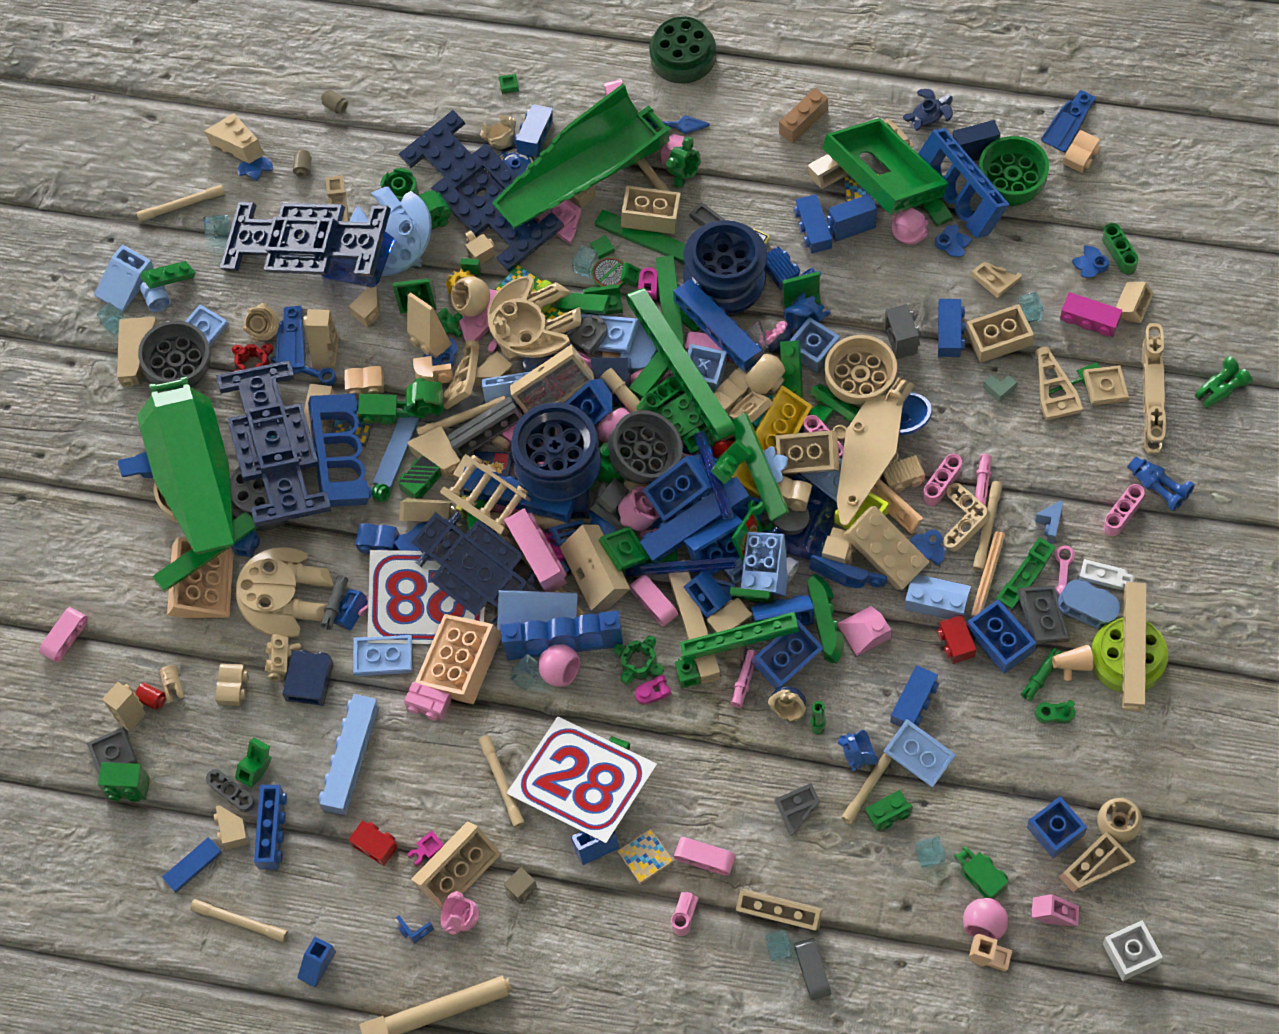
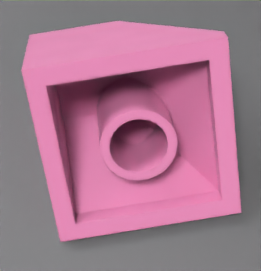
M872 606L837 623L838 628L843 633L856 657L891 639L889 625L882 614Z

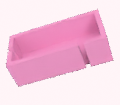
M524 508L504 519L544 591L553 592L567 584L564 578L567 574L532 513L527 514Z

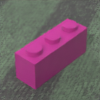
M1069 292L1061 310L1060 320L1068 324L1081 326L1086 330L1099 332L1104 336L1114 337L1121 319L1122 309Z

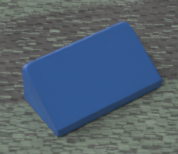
M349 589L340 603V612L335 617L334 624L351 631L360 617L358 612L368 603L366 600L367 596L361 591Z

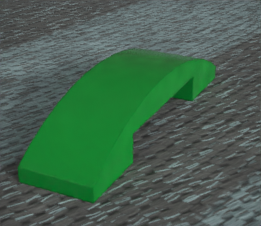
M1039 537L1009 583H1006L998 594L996 600L999 599L1002 604L1013 610L1020 602L1017 590L1033 585L1056 547Z

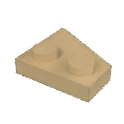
M987 262L981 263L971 271L970 275L997 298L1022 278L1020 273L1014 275L1006 272L1005 268L995 267Z

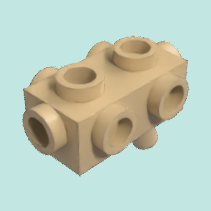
M280 634L271 636V641L267 642L266 654L269 655V660H266L265 671H268V679L271 681L284 680L287 672V659H291L292 651L301 650L300 643L288 645V637Z

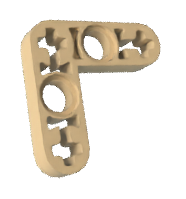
M959 483L949 485L946 491L951 501L966 513L944 537V545L952 552L961 549L990 519V512L986 506ZM954 491L959 492L962 496L959 498L954 494ZM967 500H973L971 506L964 507V503ZM978 509L983 515H978L975 510ZM966 524H971V529L963 532V527Z

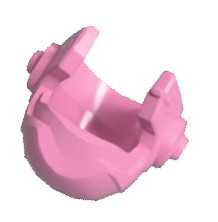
M909 208L903 210L893 217L891 226L893 236L901 243L907 245L916 244L928 236V220H925L924 215L916 209Z
M458 891L451 893L446 898L442 907L441 927L451 935L474 928L479 919L478 906L475 902L464 898V895Z

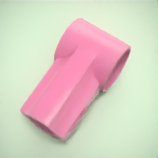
M681 893L675 914L671 918L672 930L677 936H685L690 931V924L699 900L692 893ZM679 921L686 923L682 927L676 926V923Z

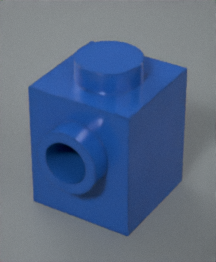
M256 530L231 547L234 554L253 558L255 549L259 547L260 537H258Z

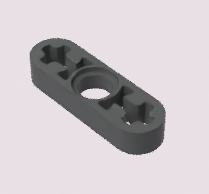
M218 769L208 772L206 776L208 785L234 807L244 813L254 808L255 801L251 794ZM218 777L223 783L222 786L216 781L213 782L212 778ZM228 787H235L236 791L233 795L228 796L225 794V790ZM239 795L245 801L248 799L249 804L242 805L241 801L238 799Z

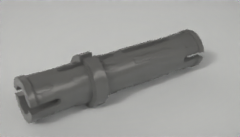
M343 575L336 577L328 605L324 608L325 614L320 624L323 629L328 622L326 630H331L335 617L340 612L339 606L348 583L347 577H344L341 583Z

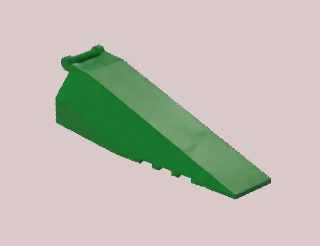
M622 83L568 124L552 140V144L546 150H543L539 154L540 156L527 166L528 169L521 176L519 175L492 204L515 229L656 152L670 141L669 135L672 133V129L666 126L654 114V110L650 106L638 112L628 96L626 86ZM648 117L660 131L656 132L644 118Z
M186 376L181 377L180 380L155 385V383L149 384L151 397L137 414V419L155 484L162 496H164L168 507L172 510L173 516L177 519L195 555L234 546L229 462L211 399L189 387ZM183 387V388H180V389H175V390H171V391H166V390H170V389H174V388Z

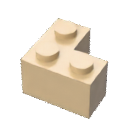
M832 528L830 536H827L822 558L847 565L852 564V552H855L856 548L843 536L846 530Z

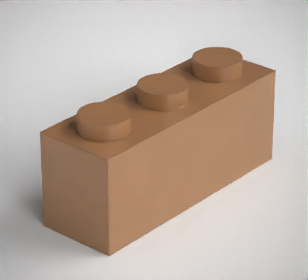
M814 88L779 121V134L793 144L828 110V97Z

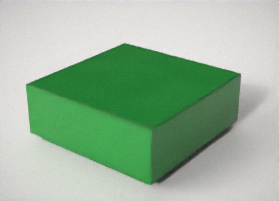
M516 73L499 76L502 94L519 91Z
M606 235L590 243V247L598 259L615 252L613 245Z
M461 258L460 265L463 272L469 270L470 274L481 273L478 259Z
M628 262L624 263L620 280L633 287L638 286L641 269Z

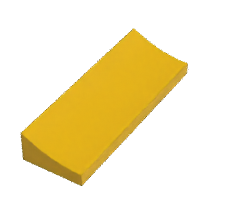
M783 385L778 387L771 400L773 404L766 410L755 430L763 451L773 446L776 455V435L798 434L804 419L812 408L811 404ZM744 460L732 477L737 476L750 497L761 499L747 463Z

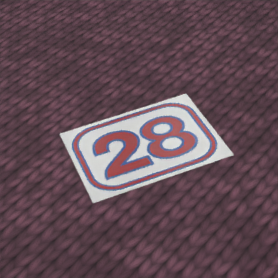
M370 550L367 637L412 635V644H432L444 614L484 622L485 606L477 616H474L430 582V579L441 565L434 560L428 559L421 568L415 563L422 555L421 551ZM408 638L370 640L367 643L408 644Z
M557 717L506 794L606 843L657 764Z

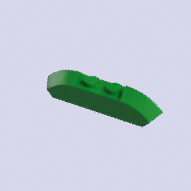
M815 573L807 581V587L814 607V619L820 644L824 647L822 653L824 660L837 664L844 649V635L837 632V620L832 619L834 608L830 601L834 599V594L827 582Z

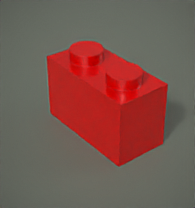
M963 615L941 621L937 634L940 641L945 643L944 651L946 657L951 658L953 664L975 657L976 647Z
M363 820L348 839L352 847L383 867L398 848L394 841V836L388 832L383 834L374 823H366Z

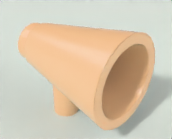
M1084 645L1053 656L1052 664L1054 668L1064 669V680L1070 681L1072 680V670L1092 671L1093 654L1090 646Z

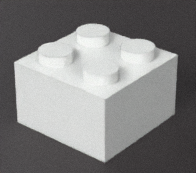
M1143 920L1105 937L1103 941V946L1122 981L1159 965L1163 958Z

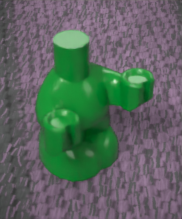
M446 308L437 313L446 334L453 333L457 338L463 334L458 328L459 322L463 318L460 313L457 312L452 316Z

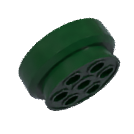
M678 16L666 20L657 28L650 41L649 53L652 68L661 78L669 82L685 84L700 80L712 70L716 61V43L712 33L701 21L692 17Z

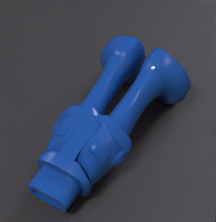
M1137 456L1127 466L1133 472L1132 475L1137 477L1146 489H1153L1168 502V508L1172 511H1176L1182 505V502L1187 500L1195 487L1192 481H1187L1183 485L1176 483L1164 473V468L1147 462L1146 459L1141 460ZM1160 482H1161L1162 484H1164L1165 486H1167L1169 489H1171V490H1172L1174 493H1176V494L1174 495V494L1170 493L1168 490H1166V489L1160 484Z

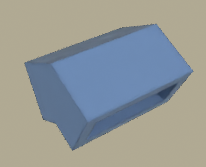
M741 558L726 566L723 570L729 581L734 584L742 580L743 562Z

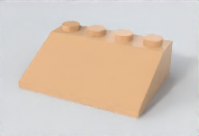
M178 537L173 543L171 563L192 549L186 538ZM231 547L169 589L167 616L180 618H228L230 616L234 554Z
M444 614L415 682L449 693L450 697L454 700L474 704L501 640V632L490 623Z

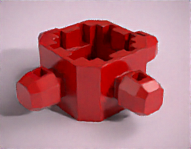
M265 343L259 349L255 344H247L244 348L236 344L232 347V352L235 355L234 363L237 368L235 371L246 369L242 363H246L249 360V356L252 358L254 356L259 357L262 363L259 362L255 367L269 365L270 362L267 356L273 352V346Z

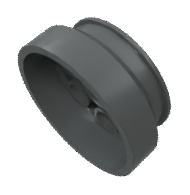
M167 321L156 325L144 335L139 345L138 357L144 375L153 384L158 385L176 381L186 376L189 387L192 388L202 380L207 372L211 361V352L206 336L198 327L184 321ZM183 387L170 389V390H168V391L175 390V389H180V388H183Z
M639 410L625 415L613 428L608 441L609 457L612 466L621 477L636 484L652 483L676 465L682 457V441L677 429L668 419L652 411Z
M239 466L230 478L231 509L235 519L245 512H248L252 517L251 507L259 506L262 503L269 504L263 479L249 480L244 484H240L243 478ZM287 521L259 526L256 530L274 529Z

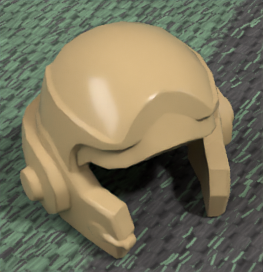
M500 115L501 122L487 126L486 123H483L481 138L499 150L510 147L515 140L517 122L515 118L508 115Z
M261 303L257 307L248 308L242 329L251 336L253 342L259 343V341H267L273 338L279 328L277 313L265 303Z

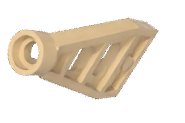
M474 340L466 341L464 356L448 389L443 394V407L445 409H449L471 394L475 382L480 348L479 343Z
M1041 347L1037 349L1035 354L1038 360L1040 406L1045 421L1082 413L1083 407L1078 393L1052 355L1050 348ZM1053 368L1058 378L1046 380L1044 370ZM1061 385L1066 395L1051 399L1049 397V386Z

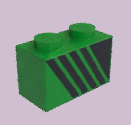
M422 455L412 463L407 473L401 475L398 484L400 490L409 497L422 499L439 480L442 473L438 465Z

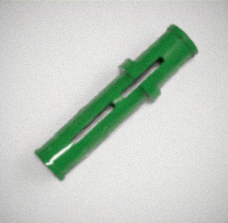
M1052 648L1050 654L1035 675L1029 678L1028 685L1021 692L1022 698L1032 701L1037 691L1043 688L1045 680L1054 669L1052 657L1061 654L1060 650L1056 652L1057 649Z
M816 701L812 704L810 724L812 732L816 735L822 734L826 725L825 705L821 701Z

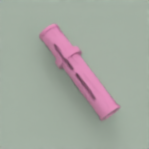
M989 454L980 455L979 469L976 472L977 485L975 497L985 506L989 478H991L992 474L990 471L992 456Z
M754 650L746 651L738 681L734 684L735 691L730 704L736 708L743 707L745 695L750 689L749 683L755 667L750 661L758 654Z

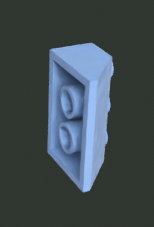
M917 574L909 584L905 600V610L944 619L963 615L964 618L971 586Z

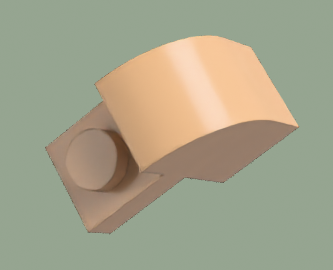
M432 356L413 358L416 379L423 378L426 381L441 382V384L449 383L453 379L451 363L433 366Z
M977 934L973 938L969 959L982 967L987 965L1006 972L1009 967L1012 950L998 946V940Z

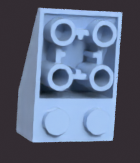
M121 245L112 256L94 296L123 312L140 292V285L144 282L140 278L141 273L154 269L151 260Z
M748 532L741 588L770 591L772 595L786 596L788 571L784 534Z

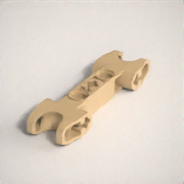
M1149 323L1142 344L1143 411L1145 416L1144 449L1148 455H1158L1160 453L1162 441L1166 433L1163 364L1164 336L1163 328L1157 323ZM1149 330H1158L1159 336L1151 337L1149 335ZM1158 442L1159 447L1151 449L1148 447V443Z

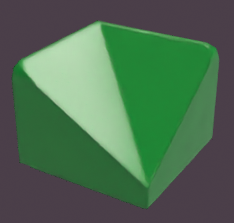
M818 404L809 411L807 416L815 415L826 425L834 415V409Z

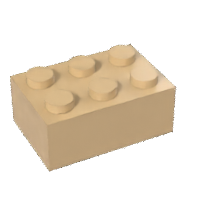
M626 186L621 213V227L675 234L681 193Z
M1019 304L967 321L966 335L980 363L1030 347L1033 344L1034 334Z
M831 430L776 435L777 455H784L788 458L786 468L781 471L783 476L840 471L837 432Z

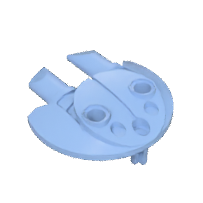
M389 187L372 192V195L380 205H387L391 208L374 274L392 276L404 272L411 266L415 268L418 266L420 268L423 261L420 257L429 243L432 228L431 216L426 204L411 191L404 195L401 202ZM357 206L349 222H368V218L361 208Z

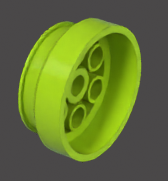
M1123 618L1107 623L1098 631L1091 651L1093 654V671L1097 678L1108 688L1122 693ZM1146 621V641H1151L1154 645L1146 644L1145 659H1149L1152 663H1145V691L1160 681L1168 662L1166 641L1155 626ZM1115 635L1119 637V640H1113L1110 636ZM1108 654H1115L1117 658H1110Z

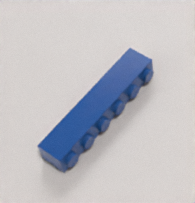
M690 279L673 290L674 302L722 351L727 352V356L743 372L749 370L762 357L760 345L754 343L750 339L749 334L746 331H742L738 327L737 322L734 319H730L726 315L725 310L722 307H718L710 295L707 296L698 283L695 284Z
M476 467L460 490V495L469 497L485 472ZM493 472L516 489L518 486L522 487L519 480L515 477H503ZM491 477L477 499L488 502L500 482ZM507 487L496 504L507 507L516 493ZM528 492L527 496L531 498L530 502L522 497L515 507L517 510L525 508L526 512L569 523L576 501L575 498L560 502L546 501Z
M737 476L731 477L725 485L723 484L718 489L710 490L702 500H695L686 511H679L670 522L665 521L660 524L659 529L655 532L651 531L645 534L640 543L656 564L684 545V539L736 510L749 501L751 497Z

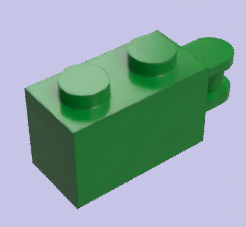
M359 394V422L364 424L382 423L390 425L397 423V418L411 417L409 411H406V401H398L397 395Z
M966 846L962 848L963 851L954 855L956 861L962 866L961 874L984 898L995 899L1008 888V876L1002 870L998 871L993 866L994 863L989 856H984L981 852L975 856ZM967 857L971 859L968 863L965 861Z

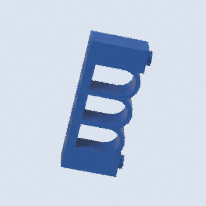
M946 128L933 130L918 154L942 177V161L946 156L953 164L943 177L949 183L943 197L944 200L950 204H955L958 217L962 221L967 222L965 226L975 238L989 236L1008 208L1009 203ZM962 174L968 182L958 195L955 185L958 177ZM977 192L983 200L973 213L970 201L974 193Z
M355 394L310 396L308 401L312 440L318 459L316 470L319 493L327 491L331 507L367 505L369 498L372 496L371 487H368L367 480H363L365 476L364 464L358 459L362 451V444L355 435L359 423L356 416L359 401L355 399ZM343 419L349 422L352 430L340 433H323L321 420ZM346 443L354 448L355 454L349 457L326 458L324 444ZM327 468H352L359 476L354 481L329 482Z
M619 610L600 612L599 615L585 614L575 619L559 617L548 622L537 620L522 624L520 622L501 624L502 644L507 661L540 657L545 650L555 644L567 645L576 652L614 648L617 643L623 644Z

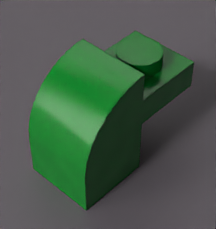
M253 737L249 741L247 756L237 764L235 779L252 788L269 767L272 759L269 756L270 746Z

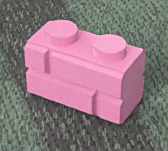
M412 682L404 700V704L410 713L416 715L418 713L425 714L428 719L433 721L437 719L443 720L451 703L449 693L416 682Z

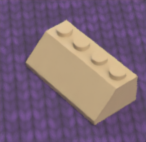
M467 821L411 880L424 895L442 910L446 898L451 893L458 891L463 894L501 853L476 825Z

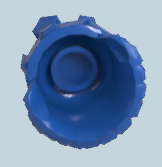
M801 293L800 296H797L792 306L784 310V317L787 323L794 330L798 331L809 317L820 323L831 312L829 310L822 312L825 308L823 304L818 306L814 302L815 297L811 296L808 299L805 297V293Z
M862 729L855 734L847 733V735H840L838 744L843 747L844 755L848 765L852 768V772L858 768L861 769L865 765L878 764L879 760L875 755L867 731Z

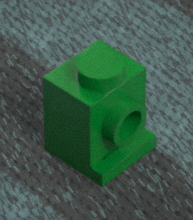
M683 656L679 657L678 661L675 662V669L681 689L700 684L695 660L684 662Z

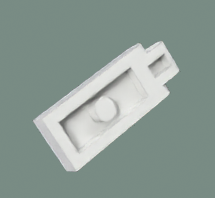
M1084 559L1079 580L1118 590H1123L1126 582H1134L1135 576L1128 574V571L1125 569Z

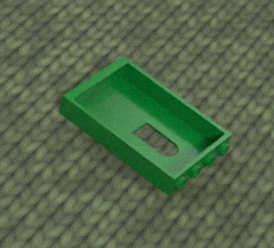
M880 118L828 133L824 139L822 149L890 215L944 197L949 183ZM861 153L872 154L890 172L882 175L876 174L859 155Z

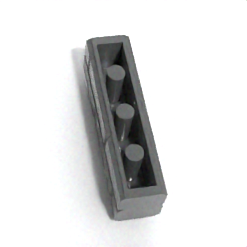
M509 396L456 429L447 437L456 454L463 458L465 454L468 455V453L473 452L500 435V433L516 425L523 414L514 399Z

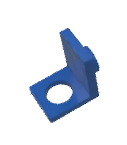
M398 915L396 917L401 925L398 929L405 939L409 936L414 944L434 930L431 922H428L415 933H412L401 916Z

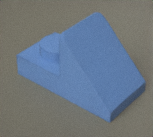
M1058 501L1036 514L1035 522L1046 525L1044 535L1048 536L1047 542L1050 544L1055 542L1063 505L1062 501Z

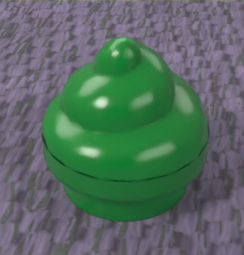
M377 484L371 490L372 497L377 502H385L390 498L391 490L386 484Z

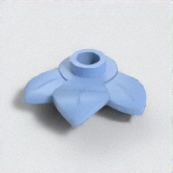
M772 446L767 448L764 453L776 482L779 483L783 480L781 471L786 468L788 458L784 455H776L775 448Z

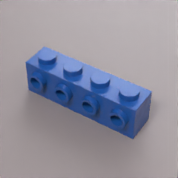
M260 785L254 863L258 870L279 869V863H282L283 854L280 851V844L284 842L282 824H285L286 815L283 812V807L287 804V793H284L281 785Z

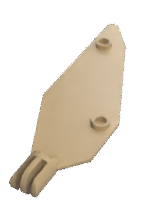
M898 377L886 395L866 401L846 429L837 493V506L842 525L850 523L896 455L903 403L915 386L911 382L908 384V381L901 380Z

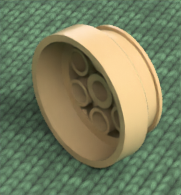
M854 335L840 340L830 349L825 360V380L828 388L837 398L855 407H862L866 401L886 395L896 381L897 362L893 351L883 341L872 336Z

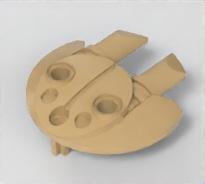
M531 275L512 280L494 295L488 309V325L493 338L502 348L518 356L536 358L556 353L570 343L567 335L563 333L581 325L580 307L552 320L548 319L545 321V316L541 311L543 307L571 293L557 282L534 292V280Z
M280 547L265 550L251 558L240 572L236 586V599L239 609L245 619L264 634L269 636L280 634L288 638L299 637L300 626L296 619L322 622L325 614L324 608L328 604L299 601L298 598H294L295 587L301 583L333 588V581L328 569L302 565L307 561L308 553L298 549ZM266 567L271 568L272 571H271V572H267V571L264 570V568H266ZM260 603H266L269 607H262Z

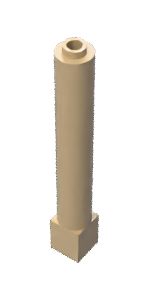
M502 975L385 1018L380 1016L359 1025L362 1034H403L509 996L508 991L512 990L509 979H504Z

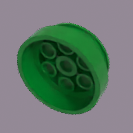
M1007 136L991 142L983 150L979 161V169L1009 203V206H1017L1031 201L1042 191L1048 178L1049 160L1045 151L1036 142L1025 137Z

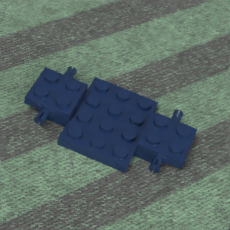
M456 511L450 520L441 517L435 512L412 541V544L419 548L422 553L415 562L422 568L428 559L434 560L441 565L430 579V582L474 616L479 614L487 602L498 611L499 590L539 592L532 584L537 578L533 570L526 579L513 571L524 557V554L480 520H477L467 534H465L456 526V523L462 517L459 512ZM498 615L492 621L493 624L498 621Z

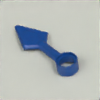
M684 115L678 121H663L666 126L677 128L684 134L710 126L708 122ZM648 117L644 118L647 122L653 124L654 130L658 128Z
M276 357L271 358L273 363H276ZM307 366L292 369L293 374L302 372L319 378L322 385L332 386L337 380L336 374L331 368H323L321 371ZM332 374L330 380H323L324 375Z

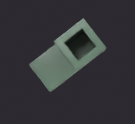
M991 375L983 382V388L999 402L1017 387V381L1010 375L1001 382Z

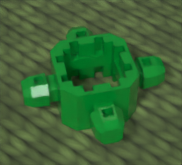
M684 137L682 146L674 147L670 152L669 158L666 160L667 171L676 176L673 183L674 186L679 188L684 186L685 178L694 177L698 166L701 164L699 151L691 149L694 144V140L691 137Z
M647 636L643 643L638 640L631 641L627 648L620 643L614 646L613 652L620 657L624 671L621 675V682L625 685L631 684L634 677L638 680L647 679L650 673L656 677L664 673V668L656 661L654 651L656 639L654 637ZM642 652L643 655L649 656L650 659H648L646 666L642 667V669H636L635 666L627 664V661L632 657V653Z

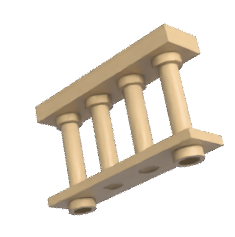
M465 454L464 458L470 461L469 465L454 487L451 486L448 489L444 486L440 493L506 537L509 530L505 528L506 523L504 519L511 515L522 497L530 502L531 498L527 496L528 491L520 486L516 489L482 466V460L475 455L469 457ZM478 467L485 474L470 496L464 500L459 496L461 494L460 490L475 468ZM491 477H493L500 484L484 508L481 507L479 510L474 507L475 501ZM508 487L516 494L499 519L493 520L489 517L491 515L490 511Z

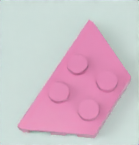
M568 199L551 208L549 214L553 212L564 224V227L555 235L571 245L582 215V209ZM539 217L534 218L537 222H540L542 220V218Z
M489 289V290H490V303H491V301H492L494 295H495L498 291ZM489 305L480 315L473 317L462 315L463 318L459 323L465 341L474 340L478 342L490 330L488 325Z

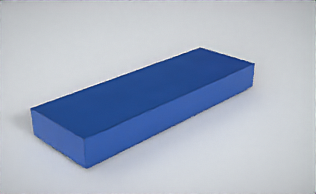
M208 837L163 875L162 878L176 893L222 854V851Z

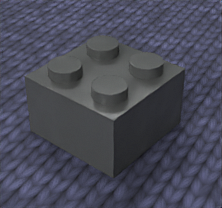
M907 304L886 309L885 331L896 359L917 354L918 346H920L919 337H921L919 326H915L913 310H909Z

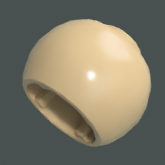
M474 276L464 277L454 284L451 291V303L454 309L461 315L467 317L477 316L487 309L490 303V290L483 280Z
M764 354L745 376V381L748 387L755 393L766 395L769 390L774 393L784 381L781 376L785 372V367L774 355Z
M1124 798L1111 799L1098 812V828L1102 835L1107 831L1118 843L1131 841L1139 834L1142 828L1141 811L1130 800ZM1108 814L1111 816L1110 821H1107ZM1130 820L1133 822L1132 827L1128 826ZM1114 821H1121L1124 826L1118 827L1114 824Z

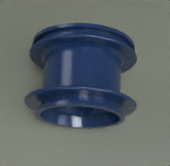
M730 220L707 223L691 234L685 244L683 254L685 263L683 272L684 283L690 279L695 284L698 283L707 296L710 295L715 304L725 310L726 315L740 313L754 305L761 296L766 282L767 249L761 236L751 227Z
M560 402L536 406L519 419L512 435L511 452L515 461L516 476L526 491L542 500L560 502L582 495L594 484L601 468V455L598 449V434L591 419L579 408Z

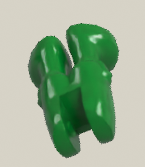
M1228 356L1223 361V370L1218 375L1210 377L1196 392L1195 398L1201 400L1208 393H1211L1212 395L1203 404L1206 408H1209L1224 398L1229 397L1236 388L1248 386L1253 382V379L1247 370L1241 369L1239 371L1237 361L1233 357ZM1234 376V378L1230 382H1228L1227 384H1223L1224 381Z

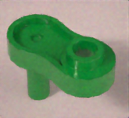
M1073 700L1059 704L1040 703L1035 710V718L1044 724L1051 722L1070 723L1076 713L1075 703Z

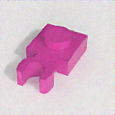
M430 831L416 843L419 848L411 850L407 855L409 859L413 856H418V859L414 862L417 867L422 864L425 856L430 860L444 844L433 831Z

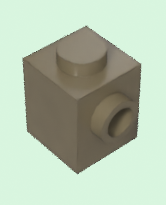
M520 867L504 883L506 890L504 893L510 900H516L521 903L532 896L537 884Z

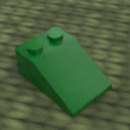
M430 279L392 283L400 314H405L408 311L409 293H412L433 307L434 310H437L433 281Z

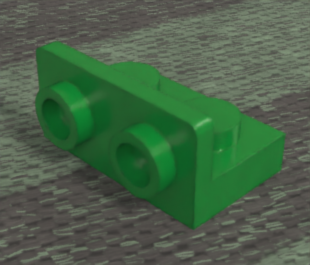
M609 284L604 287H589L583 290V294L610 296L611 301L605 315L623 313L620 285Z
M898 790L866 807L865 812L876 831L890 828L893 822L899 819L900 821L907 819L911 815L910 813H912L913 806L907 802L901 790Z

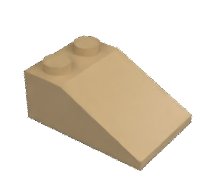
M409 293L407 311L409 340L414 347H420L426 355L430 354L437 358L452 344L433 307L412 293Z

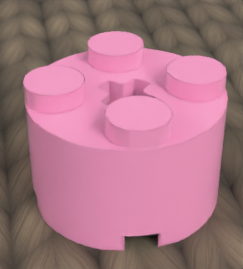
M643 486L633 489L618 504L621 524L640 532H644L660 517L643 492L645 488Z

